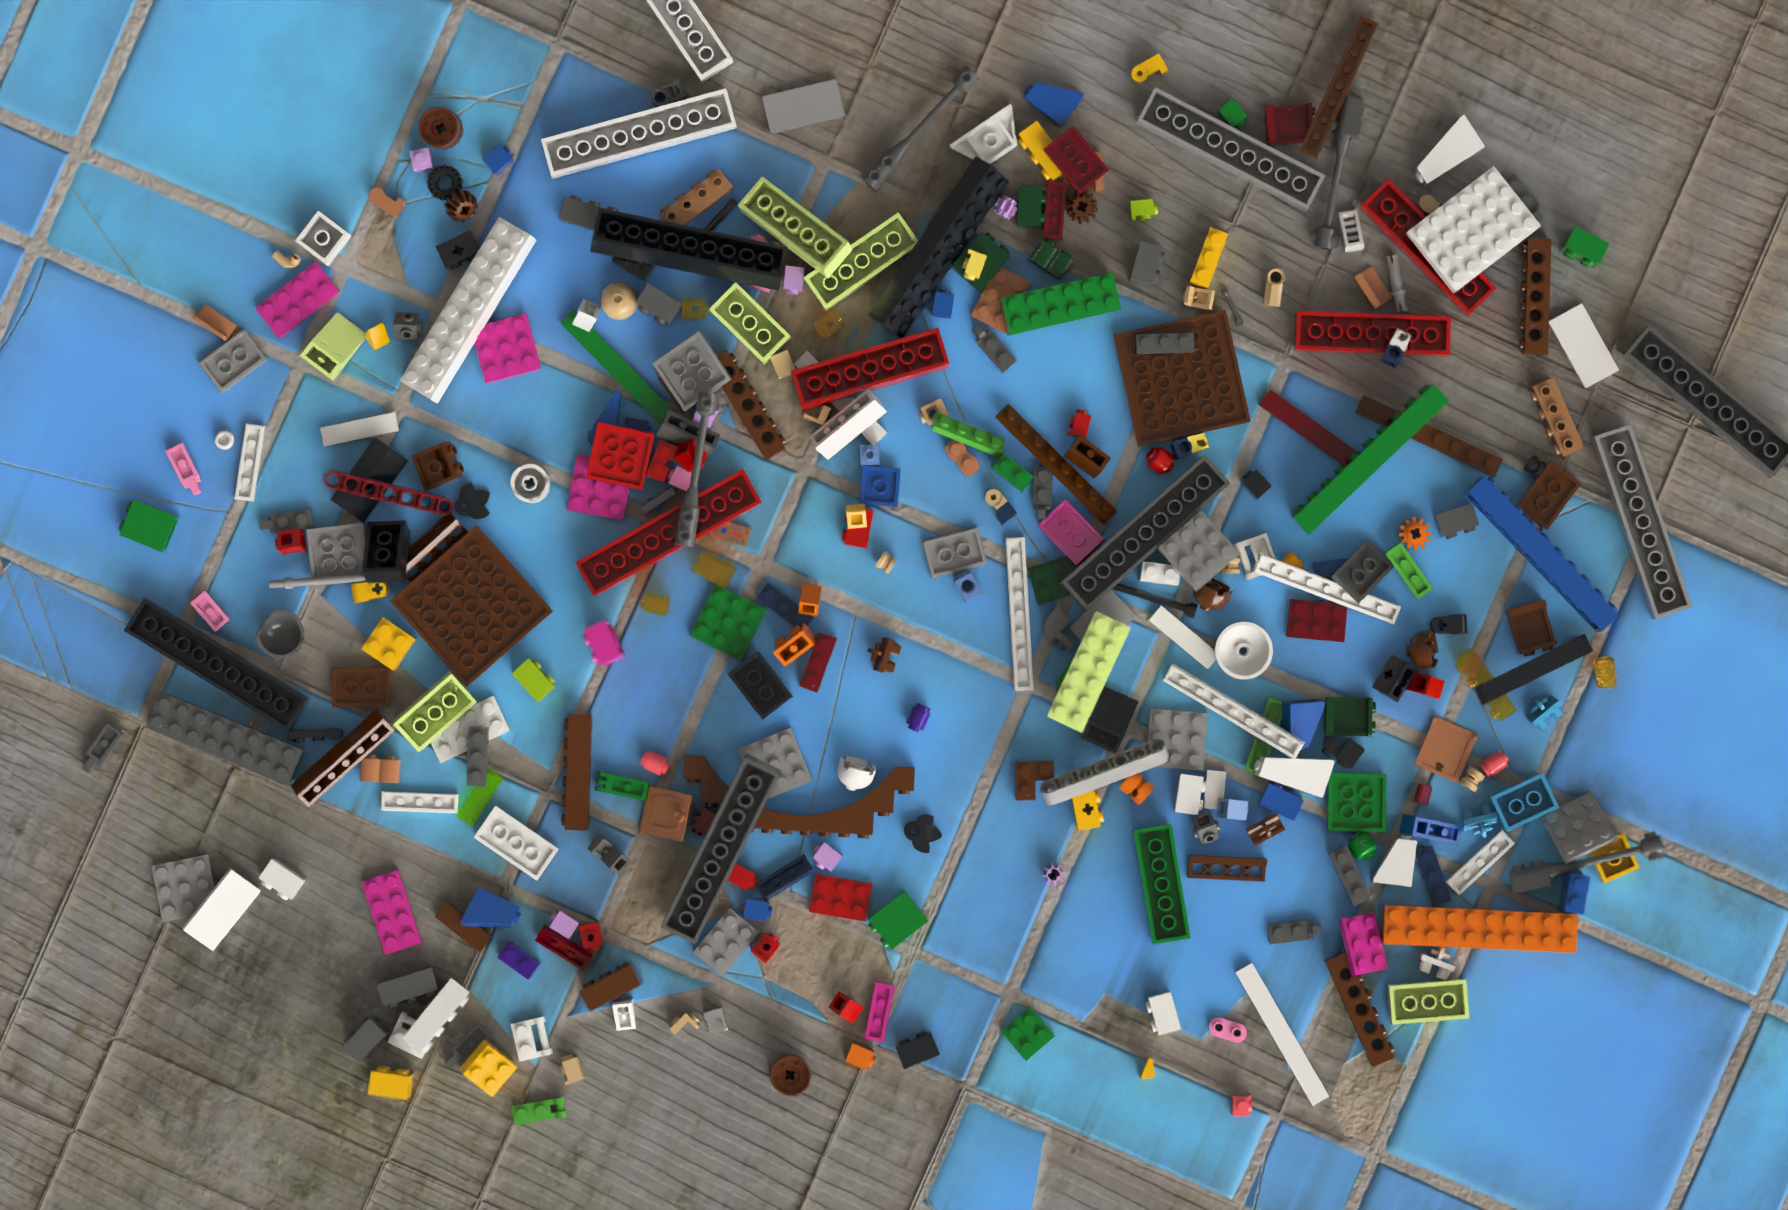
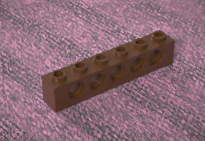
M1528 238L1526 243L1522 245V254H1525V262H1522L1521 270L1522 273H1525V278L1521 282V292L1524 293V300H1521L1520 311L1523 312V319H1520V331H1523V338L1519 340V350H1522V355H1547L1551 239ZM1532 254H1538L1540 256V263H1534L1532 261ZM1532 273H1537L1540 276L1538 283L1531 280ZM1531 292L1539 294L1538 302L1531 300ZM1531 311L1538 313L1539 319L1537 321H1533L1530 318ZM1530 330H1535L1538 333L1537 340H1532L1529 337Z
M727 350L717 355L725 368L731 367L734 370L731 376L732 380L721 387L765 460L768 461L785 451L784 445L787 442L782 434L777 435L774 430L777 426L773 419L766 417L765 412H767V409L762 401L757 402L754 396L758 394L753 386L750 385L748 387L746 384L747 376L742 369H737L735 363L738 361L733 353L728 354ZM737 383L742 384L744 387L743 391L739 394L733 392V386ZM751 400L754 405L752 409L746 410L743 408V402ZM761 416L763 424L761 426L753 425L754 417ZM767 432L773 434V440L769 443L764 442L762 439L763 435Z
M1346 951L1324 960L1371 1066L1375 1067L1393 1059L1394 1047L1391 1042L1387 1043L1385 1035H1387L1386 1029L1383 1024L1379 1025L1377 1009L1375 1006L1371 1007L1369 1002L1371 996L1368 990H1364L1361 985L1364 982L1362 976H1351V972L1347 978L1340 976V971L1343 968L1350 970ZM1355 985L1358 988V992L1356 995L1350 996L1348 989L1350 986ZM1359 1003H1364L1366 1006L1365 1011L1361 1014L1357 1013L1356 1006ZM1365 1022H1373L1374 1027L1371 1031H1365ZM1379 1038L1382 1044L1379 1048L1374 1049L1372 1041Z

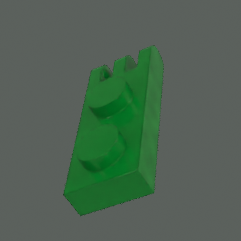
M598 771V776L605 777V779L596 780V783L603 784V788L595 786L596 791L642 801L646 800L649 782Z

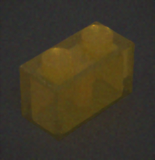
M709 549L707 552L702 550L692 571L727 589L737 570L734 567L735 563L726 558L724 561L718 559V554Z
M647 593L646 596H642L640 607L643 608V612L668 617L671 598Z

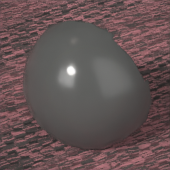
M277 609L270 613L255 636L259 648L266 655L278 659H285L295 655L301 649L305 640L301 620L290 611Z

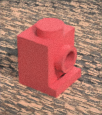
M1231 1095L1232 1116L1251 1115V1095Z

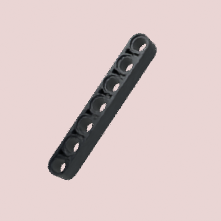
M1583 634L1473 689L1481 705H1484L1594 650L1586 635Z

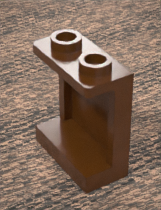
M1545 599L1505 610L1517 653L1523 654L1524 657L1535 654L1534 650L1542 648V652L1554 649L1553 645L1557 644L1546 611L1547 604Z

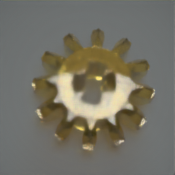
M1607 656L1596 658L1594 660L1596 685L1598 688L1604 689L1615 687L1617 680L1614 659Z

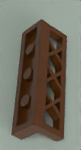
M452 513L444 515L409 547L406 578L410 582L468 533V530ZM457 527L462 530L457 536H451L452 531ZM446 541V546L443 549H437L440 542ZM432 554V559L429 562H423V558L426 555ZM418 567L417 573L411 577L408 572L412 568Z
M1189 855L1188 878L1265 882L1267 859ZM1193 863L1202 864L1206 870L1201 874H1192ZM1215 864H1220L1225 871L1220 875H1214L1209 869ZM1234 865H1239L1244 872L1239 876H1233L1229 869ZM1253 866H1261V877H1253L1248 871ZM1226 872H1228V874H1229L1230 876H1223V875H1224ZM1245 873H1247V874L1249 875V877H1242V876H1243Z

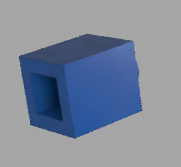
M500 144L482 159L496 176L514 161L511 158L513 153L507 146L503 148Z
M940 289L939 292H935L932 316L951 319L954 294H951L950 290Z
M747 898L743 917L766 922L767 918H771L773 907L769 906L770 902Z

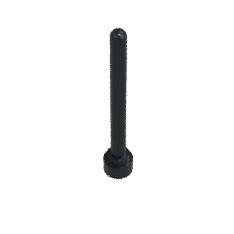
M1120 583L1112 588L1113 590L1183 611L1186 617L1194 619L1198 604L1193 602L1183 604Z

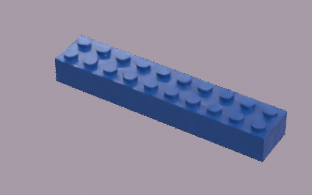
M1484 476L1475 482L1464 495L1596 632L1604 631L1619 616L1616 612L1618 609L1611 602L1607 603L1603 599L1604 594L1598 588L1593 589L1591 587V581L1584 574L1580 575L1576 571L1578 568L1572 561L1565 560L1563 557L1564 553L1557 546L1554 548L1549 543L1551 540L1545 533L1538 532L1536 529L1537 525L1530 518L1527 520L1522 515L1524 512L1518 505H1512L1509 501L1511 498L1504 491L1500 492L1496 488L1497 483L1491 477L1486 478Z

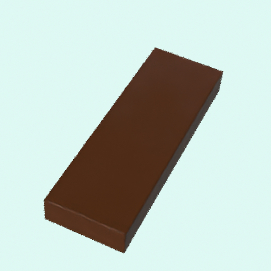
M446 902L435 918L481 952L492 936L480 927L462 926L461 920L464 914Z

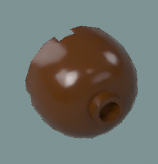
M1212 578L1211 581H1208L1198 591L1195 592L1193 589V596L1196 602L1200 604L1201 609L1211 611V609L1218 610L1223 608L1230 600L1233 591H1229L1230 587Z
M1433 630L1417 632L1410 639L1409 645H1406L1407 657H1411L1412 662L1420 668L1437 667L1438 659H1434L1435 653H1438L1436 635L1432 633Z

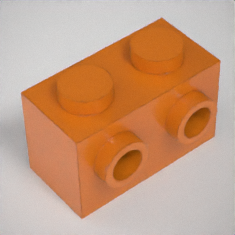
M805 623L801 626H794L789 631V635L786 637L781 636L774 643L773 654L784 667L815 645L816 636Z

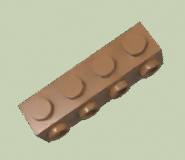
M713 169L706 175L707 179L693 184L690 187V192L687 194L683 192L675 198L676 202L674 204L664 206L660 210L661 214H659V217L662 221L687 226L733 191L734 187L720 169L717 171Z
M1554 377L1530 387V397L1538 405V416L1541 420L1544 419L1546 427L1544 429L1547 436L1551 437L1554 442L1552 448L1555 454L1562 458L1583 449V443Z

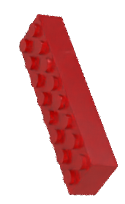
M1390 179L1384 182L1359 207L1466 317L1496 289L1480 273L1453 294L1406 234L1425 219L1426 216Z
M1297 311L1295 313L1294 351L1384 354L1398 328L1411 335L1403 355L1447 357L1450 355L1451 316Z
M935 328L791 371V376L801 409L804 411L862 394L866 389L873 391L948 369L949 360L939 328Z

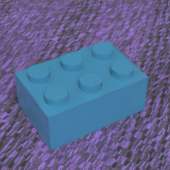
M1537 773L1488 796L1494 811L1497 812L1498 820L1504 832L1511 831L1559 808L1544 773Z

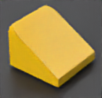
M383 322L369 329L364 334L374 351L390 343Z
M865 504L846 505L848 529L867 527Z
M1151 1057L1147 1058L1140 1079L1154 1078L1155 1071Z

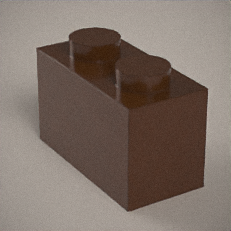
M1081 435L1064 454L1065 458L1092 478H1096L1111 459V457Z

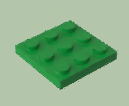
M715 584L690 636L742 661L767 609Z
M1331 773L1328 780L1327 831L1386 832L1387 774Z

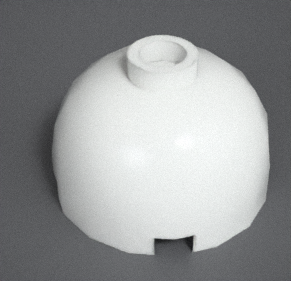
M846 756V760H843V757L839 760L837 775L848 790L856 791L857 789L867 787L872 782L877 768L873 764L871 767L868 766L867 761L864 759Z

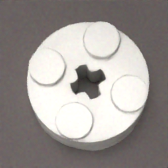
M535 464L520 466L513 472L510 480L514 495L526 503H538L550 491L551 482L549 475L544 469ZM532 479H534L533 482L535 483V486H531L528 489V485L526 484L527 480L531 481Z

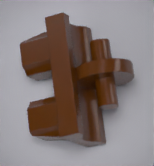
M883 637L881 644L876 642L874 649L868 648L867 652L872 653L870 661L875 662L872 670L882 673L884 671L893 672L895 663L888 661L890 653L898 655L901 646L895 643L893 639Z
M1277 813L1246 828L1254 846L1286 830Z

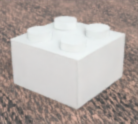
M317 211L295 241L329 267L351 238V235L320 211Z

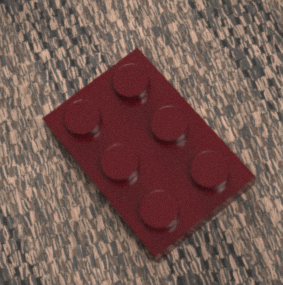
M1074 126L1070 127L1043 149L1044 153L1078 195L1109 171Z
M1290 599L1286 637L1344 642L1347 607L1331 602Z

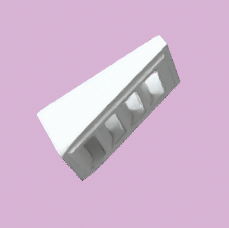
M1357 209L1339 212L1338 216L1345 252L1363 250L1364 241ZM1354 217L1355 219L1352 221L1344 222V219ZM1356 225L1355 228L1345 229L1347 226ZM1357 233L1355 236L1347 237V234Z

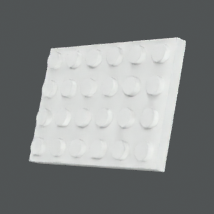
M1493 166L1415 225L1406 234L1454 294L1535 232L1541 225Z

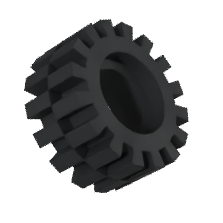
M439 165L436 166V169L433 168L431 174L428 175L427 187L435 198L447 201L446 197H451L452 192L457 193L459 189H462L463 181L459 172L452 166ZM442 176H449L452 179V186L447 190H442L438 187V179Z

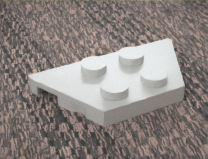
M1009 104L950 144V148L971 160L976 156L992 164L1017 147L1012 105Z

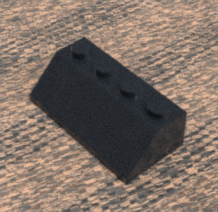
M375 437L349 473L392 484L408 463V460ZM348 479L346 487L352 488L355 485V479ZM368 483L365 486V492L367 493L372 492L374 489L372 483ZM389 488L384 490L383 495H385ZM339 490L330 499L363 523L380 502L377 499Z

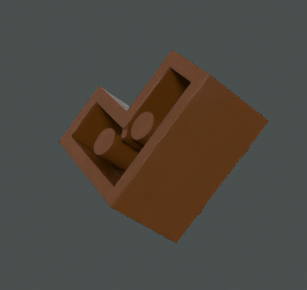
M1054 761L1015 762L1016 801L1036 800L1035 781H1046L1054 778Z

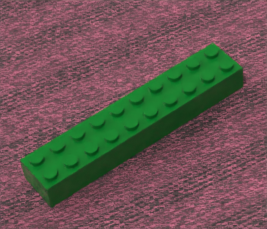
M1434 384L1423 385L1417 391L1419 395L1416 398L1411 397L1404 404L1405 409L1401 412L1396 411L1389 418L1391 422L1388 425L1383 424L1376 430L1377 435L1373 439L1369 437L1362 444L1364 448L1360 452L1354 451L1348 457L1350 461L1346 465L1341 464L1334 471L1335 475L1331 479L1327 477L1320 484L1322 488L1318 492H1311L1306 497L1308 501L1304 505L1299 504L1292 511L1294 513L1292 518L1307 534L1310 535L1450 401Z

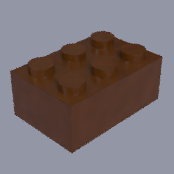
M625 962L616 967V972L611 973L609 970L599 976L600 980L594 982L592 979L582 985L583 989L579 992L589 1012L643 984L634 963L628 964V962Z

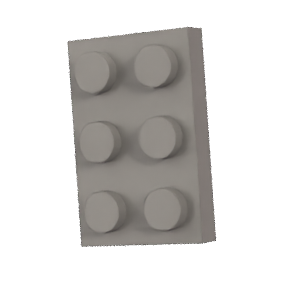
M729 908L693 953L723 977L758 935L759 931L733 909Z

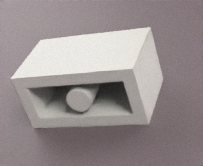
M1142 562L1139 581L1179 586L1180 574L1172 565Z
M1179 773L1174 812L1198 815V811L1202 812L1203 800H1200L1201 792L1205 793L1206 781H1203L1204 777Z
M276 859L270 860L259 877L262 880L261 884L270 890L274 888L278 891L277 895L284 900L288 898L290 900L293 899L306 880Z
M1167 991L1149 996V1002H1145L1148 1014L1152 1013L1154 1020L1150 1021L1153 1032L1157 1031L1158 1035H1163L1181 1030L1171 992Z

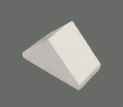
M582 299L572 324L590 332L597 320L600 306Z
M633 999L613 1001L612 1007L617 1031L636 1029Z

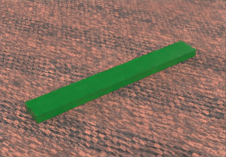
M573 310L560 323L660 424L667 411L673 410L593 328L588 332L573 325L572 322L577 313Z

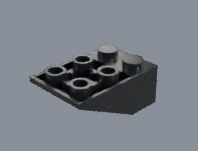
M1104 686L1080 738L1116 754L1139 701Z

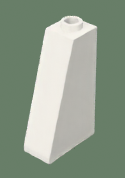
M1465 115L1457 120L1415 169L1416 173L1414 175L1420 184L1423 183L1426 186L1485 147Z
M1260 756V759L1254 765V775L1323 798L1335 761L1319 758L1293 759L1290 757Z

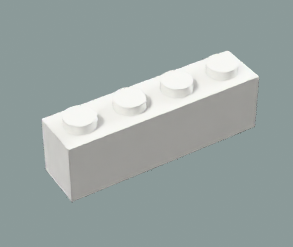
M866 389L810 435L809 438L814 447L826 459H830L887 411L881 401L869 389Z
M451 978L404 1035L402 1040L419 1054L422 1051L426 1053L433 1045L430 1041L434 1036L439 1037L445 1030L443 1025L455 1018L457 1015L455 1010L467 1003L469 992Z

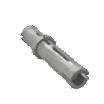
M1392 255L1393 263L1391 257L1386 256L1392 287L1391 297L1394 298L1395 312L1401 313L1400 305L1402 312H1407L1406 290H1403L1398 255Z

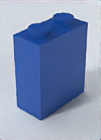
M1569 872L1564 874L1558 910L1584 915L1590 876Z

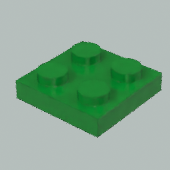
M1031 1007L1026 1009L1001 1031L1025 1061L1055 1037Z

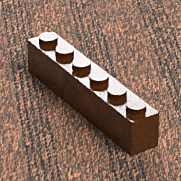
M377 709L374 710L290 785L296 796L305 805L310 807L395 731L394 728Z
M568 714V718L564 720V730H568V735L564 737V749H567V757H563V768H566V776H563L562 785L566 787V795H562V806L565 807V814H562L561 826H565V830H589L593 715Z

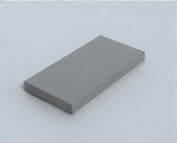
M836 79L762 96L771 134L845 117Z

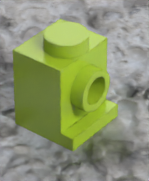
M1153 199L1135 200L1129 203L1131 222H1135L1136 218H1139V221L1150 220L1151 216L1158 215L1157 203L1153 202Z

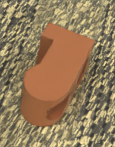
M373 188L368 194L369 200L375 206L397 219L407 204L399 197L395 202L381 188Z

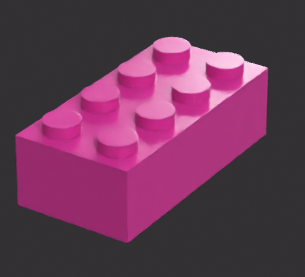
M604 620L584 629L585 634L582 636L586 645L591 646L594 651L591 652V656L595 663L607 666L626 657L609 621Z

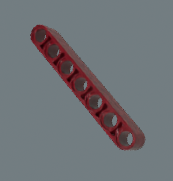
M333 469L326 470L322 475L323 483L331 489L440 515H448L453 510L452 501L445 496ZM335 474L337 477L336 481L329 484L327 482L328 476ZM348 479H355V485L352 488L346 487ZM368 483H372L374 485L373 491L365 492V486ZM386 488H392L393 490L392 495L389 497H384L383 495ZM410 492V500L402 501V495ZM423 497H429L430 499L429 504L426 506H422L420 503ZM442 501L448 502V507L445 510L439 509V504Z

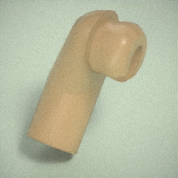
M277 250L272 255V258L283 268H293L300 264V256L298 254L285 257Z

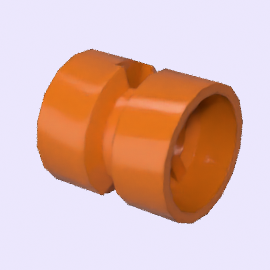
M1140 773L1127 777L1118 787L1126 795L1130 794L1131 799L1137 805H1140L1155 788L1149 781H1143V776Z

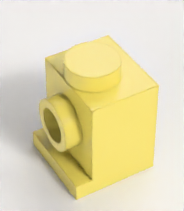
M969 249L967 255L970 256V259L966 258L962 268L966 270L963 277L974 281L975 278L979 279L987 255Z

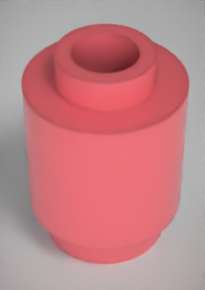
M646 751L640 762L644 769L659 776L662 773L666 774L670 767L668 758L653 751Z
M1496 751L1484 759L1479 766L1488 778L1494 777L1508 767L1507 762L1509 759L1504 752L1499 753Z

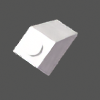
M1401 835V839L1395 838L1372 876L1371 882L1412 887L1417 841L1412 840V836Z

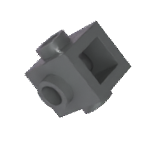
M396 312L393 324L394 339L417 340L418 333H422L423 327L422 321H419V313Z
M1210 811L1192 817L1194 828H1191L1195 839H1199L1201 845L1219 840L1218 831H1221L1218 821L1213 819Z

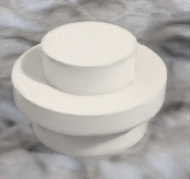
M220 431L215 436V444L218 448L227 450L233 446L234 436L229 431Z

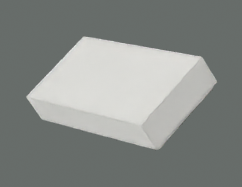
M1207 770L1203 808L1218 809L1219 798H1224L1226 772Z

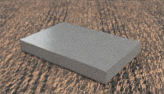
M244 328L198 363L218 390L224 393L268 359Z
M978 527L922 541L932 579L987 564Z
M1110 590L1074 622L1069 629L1082 641L1096 611L1124 625H1128L1136 615Z

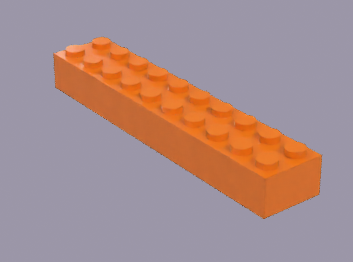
M1383 904L1381 941L1383 944L1576 953L1578 914Z

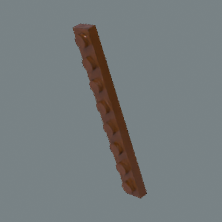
M1360 16L1301 145L1300 152L1316 159L1318 158L1378 27L1377 22Z
M1363 395L1355 413L1380 425H1388L1391 422L1389 418L1397 410ZM1427 424L1410 438L1492 477L1496 476L1503 460Z
M1009 404L995 416L1103 524L1117 512Z

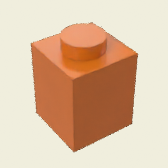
M803 584L799 614L818 615L822 587Z
M853 1042L845 1061L867 1070L868 1066L872 1067L876 1057L873 1056V1050Z

